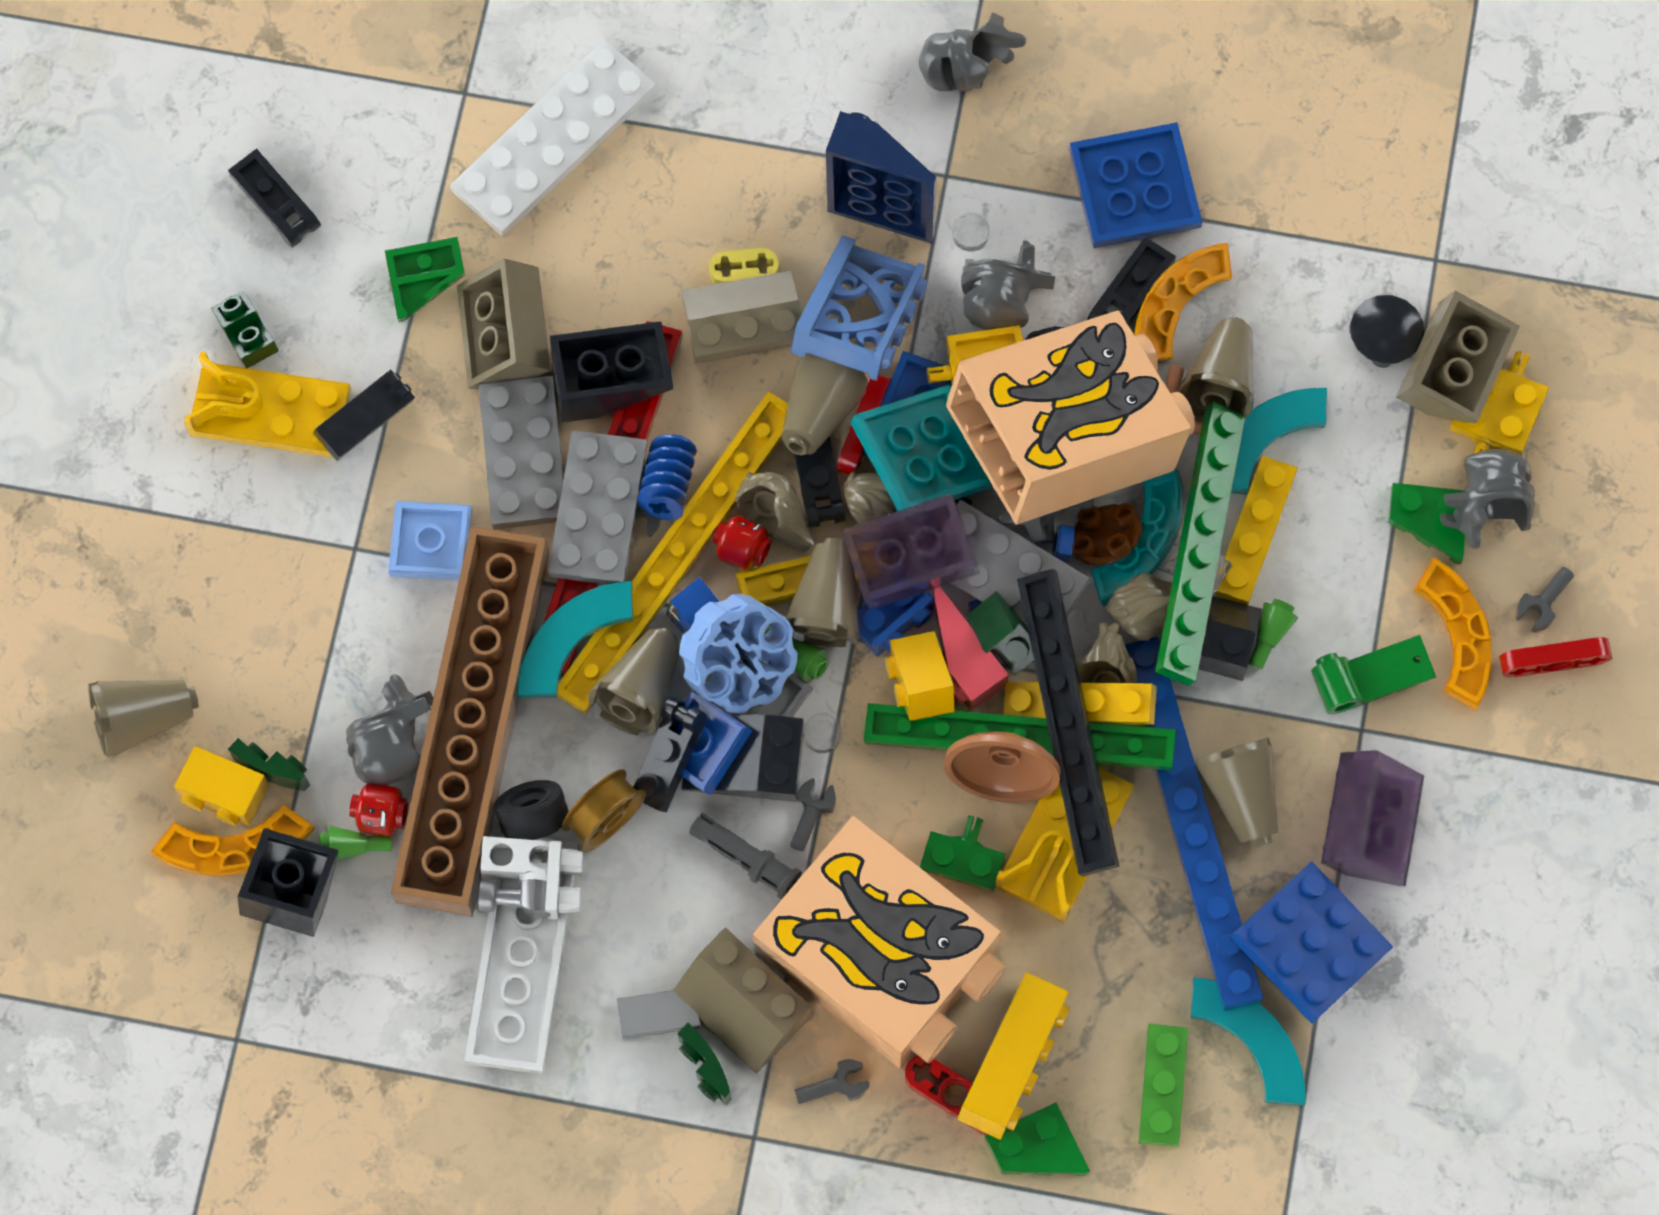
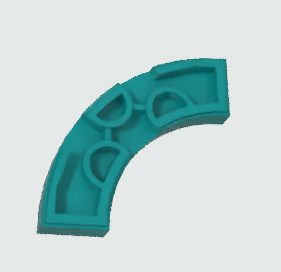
M1308 388L1283 393L1265 401L1252 410L1244 421L1231 493H1248L1249 480L1255 464L1263 451L1279 437L1282 438L1295 431L1308 428H1325L1327 388Z
M1177 468L1172 472L1142 482L1144 490V508L1141 517L1142 534L1134 549L1127 556L1114 563L1098 566L1090 570L1103 607L1108 604L1114 591L1128 584L1131 578L1139 576L1142 572L1153 574L1169 554L1179 533L1184 513V489L1181 475Z
M631 581L616 582L586 591L561 606L547 619L532 639L526 651L518 680L519 699L557 698L562 670L571 655V651L586 636H591L605 627L623 622H633Z
M1194 977L1190 1019L1202 1020L1217 1025L1233 1036H1237L1252 1053L1262 1077L1265 1103L1305 1106V1083L1300 1060L1293 1043L1276 1018L1258 1002L1224 1011L1216 981Z

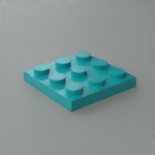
M950 385L856 414L850 421L901 518L993 488V485L946 407L951 390Z

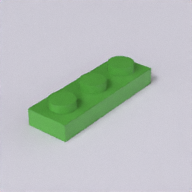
M1148 1024L1139 1144L1179 1146L1188 1036L1187 1027Z

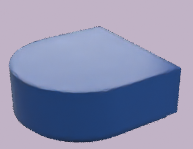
M1060 524L1056 529L1052 555L1068 564L1072 555L1073 526Z

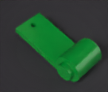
M1420 634L1348 660L1346 657H1338L1337 653H1330L1318 658L1315 661L1317 666L1311 670L1327 714L1345 712L1436 678Z

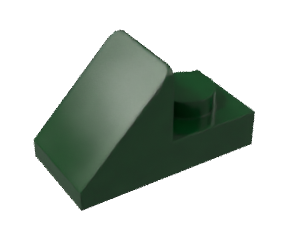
M995 591L967 614L985 653L993 649L1014 675H1017L1034 661L1027 625L998 591Z

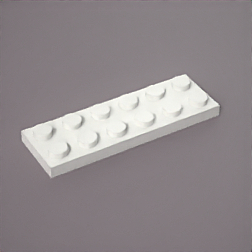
M603 39L450 184L451 192L504 237L657 90L656 83Z
M546 838L537 839V840H539V841H545V842H549V841H561V840L546 839ZM561 841L563 849L579 851V843ZM561 875V887H573L575 875ZM499 878V881L494 880L497 889L519 888V879ZM496 905L495 911L488 913L464 1058L465 1064L544 1074L569 913H559V920L547 919V917L534 918L524 913L522 908Z

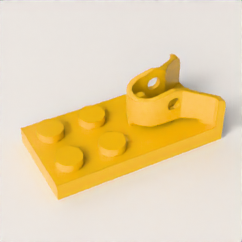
M200 352L199 362L202 369L192 413L187 415L184 420L190 436L334 458L316 438L313 431L349 402L351 393L349 383L217 364L209 360L206 352Z
M1099 768L1110 824L1113 830L1134 789V784ZM1059 783L1057 789L1052 794L1039 800L1003 871H999L995 888L1065 923L1089 875L1083 877L1078 874Z

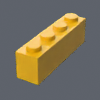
M1025 972L963 1103L957 1120L1001 1140L1006 1128L1014 1131L1023 1112V1109L1017 1106L1021 1095L1024 1094L1030 1097L1039 1077L1038 1074L1033 1072L1038 1060L1046 1062L1055 1043L1054 1040L1049 1039V1035L1054 1026L1059 1029L1062 1028L1071 1007L1064 1005L1069 991Z

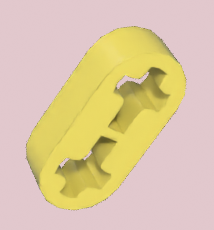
M768 248L719 252L712 257L709 263V275L714 284L779 273L778 257ZM766 260V264L769 266L767 267V273H760L759 268H756L759 264L758 261ZM725 263L729 264L730 269H733L730 270V276L724 277L722 272L719 271L722 268V264Z

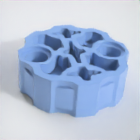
M732 594L726 600L709 602L695 613L694 623L689 631L682 635L679 654L683 658L685 665L683 677L693 691L706 700L719 705L727 712L746 713L751 707L760 704L768 705L782 693L784 682L795 671L798 653L794 649L792 642L794 630L784 616L749 595ZM772 623L769 632L764 635L765 629ZM713 672L711 680L705 684L706 678Z

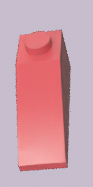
M939 586L933 590L942 654L954 686V701L958 705L964 703L971 712L1004 689L1006 682H1008L1009 674L991 651L985 653L973 628Z

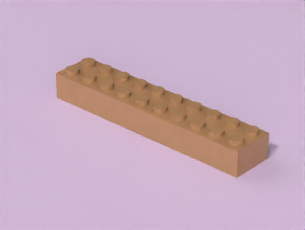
M475 526L470 528L391 890L396 904L473 917L481 879L483 836L490 837L495 813V802L498 799L519 700L518 680L526 651L531 643L549 558L546 538Z

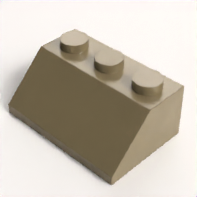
M503 259L457 285L469 389H479L478 384L536 378L550 371L539 267Z
M791 270L681 290L695 364L792 346L796 324L802 314Z
M1455 290L1438 303L1396 398L1430 416L1475 424L1481 415L1520 325Z
M726 927L696 957L673 990L699 1014L700 1022L756 1074L811 1019V1006Z

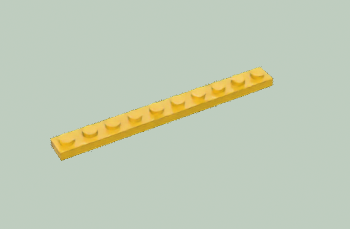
M769 391L766 393L687 503L682 517L674 521L631 581L633 622L614 624L594 633L559 682L557 693L559 699L587 715L592 708L589 704L588 694L593 685L644 635L711 541L719 524L726 520L737 504L735 497L747 473L758 474L782 441V430L788 407L787 402Z

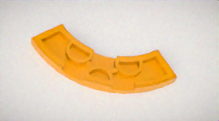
M1228 242L1211 245L1182 257L1162 273L1146 295L1136 321L1134 335L1144 334L1149 338L1156 351L1158 362L1173 359L1174 333L1180 318V312L1187 302L1212 284L1232 280Z
M1433 557L1415 586L1414 592L1423 597L1437 611L1450 636L1452 667L1443 692L1477 710L1485 695L1492 669V638L1484 611L1481 610L1475 597L1470 592L1469 586L1449 566Z
M284 804L261 824L234 836L219 837L218 835L202 834L187 829L174 821L151 850V854L168 865L194 874L206 876L239 875L247 873L264 828L306 840L315 830V827Z

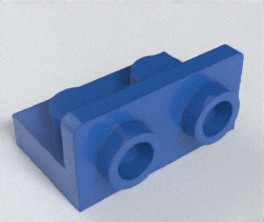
M902 572L858 610L859 638L877 657L885 650L890 653V640L905 637L904 634L913 626L920 628L933 616L934 597L929 592L925 595Z

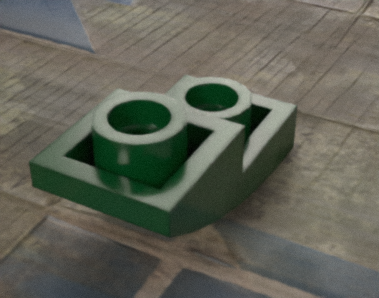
M244 290L211 307L216 319L246 369L279 352L275 341L262 323Z
M239 738L228 748L233 760L246 768L263 774L268 782L306 791L310 786L304 775L307 768L292 755L286 759L276 751L266 762L269 756L258 745L251 742L247 746Z
M687 1023L677 1033L679 1042L682 1044L679 1050L693 1064L696 1065L699 1061L703 1063L696 1071L697 1079L700 1081L697 1088L712 1102L719 1098L727 1105L732 1099L724 1071L708 1043Z

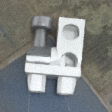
M483 836L481 857L483 880L499 881V878L519 879V888L497 889L494 881H480L479 912H494L496 905L522 908L523 912L530 917H547V919L559 920V913L580 911L581 887H561V875L582 876L583 852L563 849L561 841L545 842Z

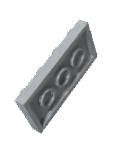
M553 376L478 384L493 529L556 522L564 475Z
M572 430L548 568L549 577L606 585L625 582L638 507L637 498L642 482L648 446L646 439Z
M962 500L959 501L920 562L923 568L981 603L995 591H998L1025 624L1026 620L1017 579L1049 569L1056 570L1066 616L1069 615L1090 582V578Z

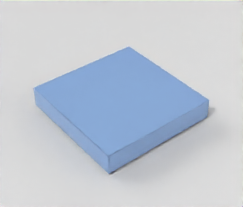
M396 501L388 571L390 577L459 581L471 527V505Z

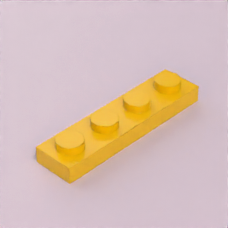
M1262 455L1217 576L1212 595L1246 605L1249 604L1298 467Z
M1006 682L1004 715L1046 718L1039 682ZM1081 683L1089 722L1154 725L1157 686L1144 683Z

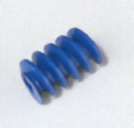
M667 434L656 437L650 444L643 473L644 478L640 485L641 490L639 491L637 501L639 507L651 517L673 521L678 520L683 515V505H685L687 499L685 493L688 492V481L691 479V469L695 463L693 456H696L697 453L695 444L686 437Z

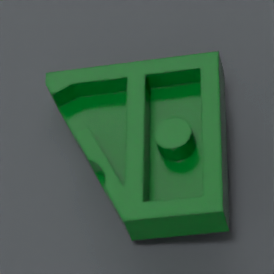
M458 236L384 250L398 322L407 320L465 276Z
M1392 483L1388 523L1402 532L1411 533L1417 541L1430 548L1432 545L1450 556V561L1453 563H1462L1465 534L1458 529L1442 525L1440 515L1444 513L1453 515L1457 508L1446 505L1444 495L1465 492V490Z
M1057 1102L1019 1119L1014 1131L1006 1128L1001 1140L989 1134L985 1135V1141L1001 1174H1077V1176H1085L1090 1173Z

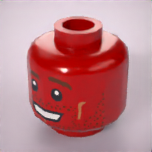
M739 515L731 518L727 524L721 522L712 540L713 543L717 544L716 554L719 560L742 571H749L755 566L761 567L772 545V540L768 539V532L763 525Z
M366 784L361 789L359 795H352L349 816L355 818L356 826L360 832L390 837L398 829L405 827L409 801L408 798H403L401 790L397 787Z

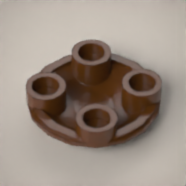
M1122 503L1120 505L1109 504L1100 507L1093 505L1090 509H1081L1077 516L1079 521L1074 527L1072 551L1078 560L1085 564L1096 566L1111 564L1127 556L1137 545L1142 534V521L1133 505L1129 503Z

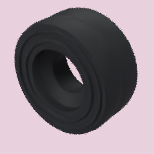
M534 780L516 785L501 794L495 802V812L501 831L506 838L537 840L551 835L562 828L563 820L569 812L562 788L558 783L550 780Z

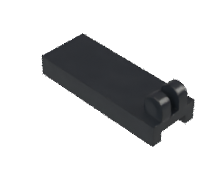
M390 369L315 428L313 434L336 461L340 460L413 402L415 397L411 393L412 389L408 384L404 385L402 383V377L398 372L394 373Z

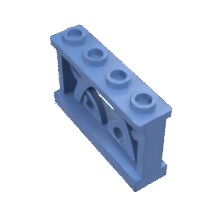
M842 235L796 324L790 353L803 358L809 353L870 374L869 378L877 381L882 368L889 370L896 350L892 348L893 345L900 347L907 327L904 325V322L911 324L917 308V302L914 301H922L928 284V280L923 279L925 265L918 263L917 266L855 246V239ZM882 279L887 280V281L883 282L882 284H880V283L878 282V281H880V280H882ZM895 283L905 287L901 291L891 289V287L895 286ZM842 285H851L853 290H848L844 288ZM867 293L878 307L881 315L863 321L851 322L846 308L834 299L843 301L855 300ZM834 314L839 316L842 323H837L838 317L831 319L827 315ZM856 338L857 345L850 343L849 339ZM864 342H872L876 348L874 350L864 348Z

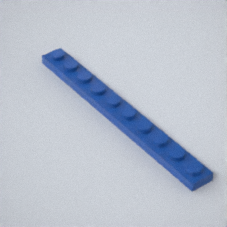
M1157 636L1149 641L1141 640L1125 644L1126 650L1130 658H1133L1137 683L1157 686L1154 725H1142V727L1176 729L1173 771L1154 770L1223 1009L1225 1011L1261 1002L1263 995L1253 961L1230 938L1242 926L1173 686L1170 678L1155 672L1160 649L1159 638Z

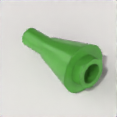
M1275 598L1272 604L1268 602L1263 603L1257 637L1258 643L1248 664L1255 668L1263 669L1272 648L1276 647L1298 620V616L1293 614L1295 608L1292 605Z
M771 627L765 631L764 635L769 632ZM792 638L793 647L798 653L795 671L805 682H809L813 678L819 679L829 665L827 660L828 651Z
M327 825V833H320L319 844L337 849V861L365 854L366 851H391L392 837L380 835L366 836L365 833Z

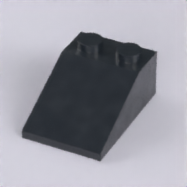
M661 321L550 336V360L561 423L600 418L673 389Z
M731 714L753 731L712 794L797 802L805 729L804 719L762 714ZM683 777L682 791L704 793Z

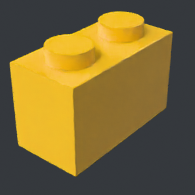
M935 631L890 640V656L885 657L886 671L889 680L896 679L897 684H894L896 702L898 707L905 706L909 721L955 712L954 686Z
M194 745L174 788L179 796L182 797L181 803L197 811H202L203 807L217 812L215 817L224 823L237 826V823L240 822L250 826L270 785L263 774Z

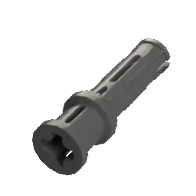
M701 813L700 817L696 818L690 828L689 834L702 840L711 848L747 870L750 880L755 883L761 881L776 891L777 897L781 900L801 877V870L798 868L792 870L774 858L775 854L770 850L760 851L741 837L715 822L705 813Z

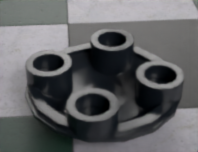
M1377 295L1365 300L1355 310L1349 325V333L1356 349L1362 355L1371 360L1377 367L1386 368L1391 364H1397L1412 357L1424 336V324L1418 310L1407 300L1393 295Z

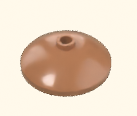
M984 732L966 736L952 744L946 751L944 758L945 773L955 785L975 796L998 802L1023 803L1042 799L1052 794L1057 789L1060 781V766L1044 747L1023 736L1009 732Z

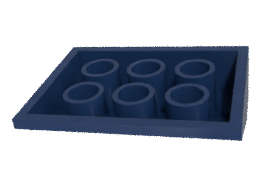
M840 111L826 148L827 212L932 244L935 238L937 177L877 122L871 121L868 116L862 113L852 112L849 114Z

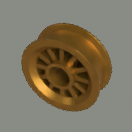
M624 769L610 773L590 788L576 802L563 820L562 829L574 832L583 842L581 845L583 852L592 851L608 841L635 815L646 798L644 790L636 791L625 779L627 772Z

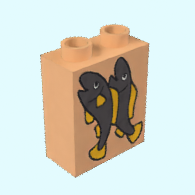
M1119 310L960 361L946 403L948 411L1016 525L1174 471L1187 438L1193 433L1195 427L1193 411L1188 400L1179 392L1170 394L1157 373L1158 359L1153 344L1144 334L1134 335Z
M854 815L752 934L754 951L757 955L900 1069L913 1053H916L924 1061L930 1063L945 1047L958 1027L945 1014L964 992L979 1003L991 991L1007 968L1006 964L994 956L999 950L1001 931Z

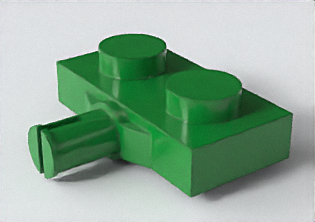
M968 815L962 837H949L930 831L920 868L923 871L990 892L995 891L996 878L999 871H1001L1005 853L986 848L977 842L982 823L984 822L983 819L977 817L974 829L971 831L975 816Z

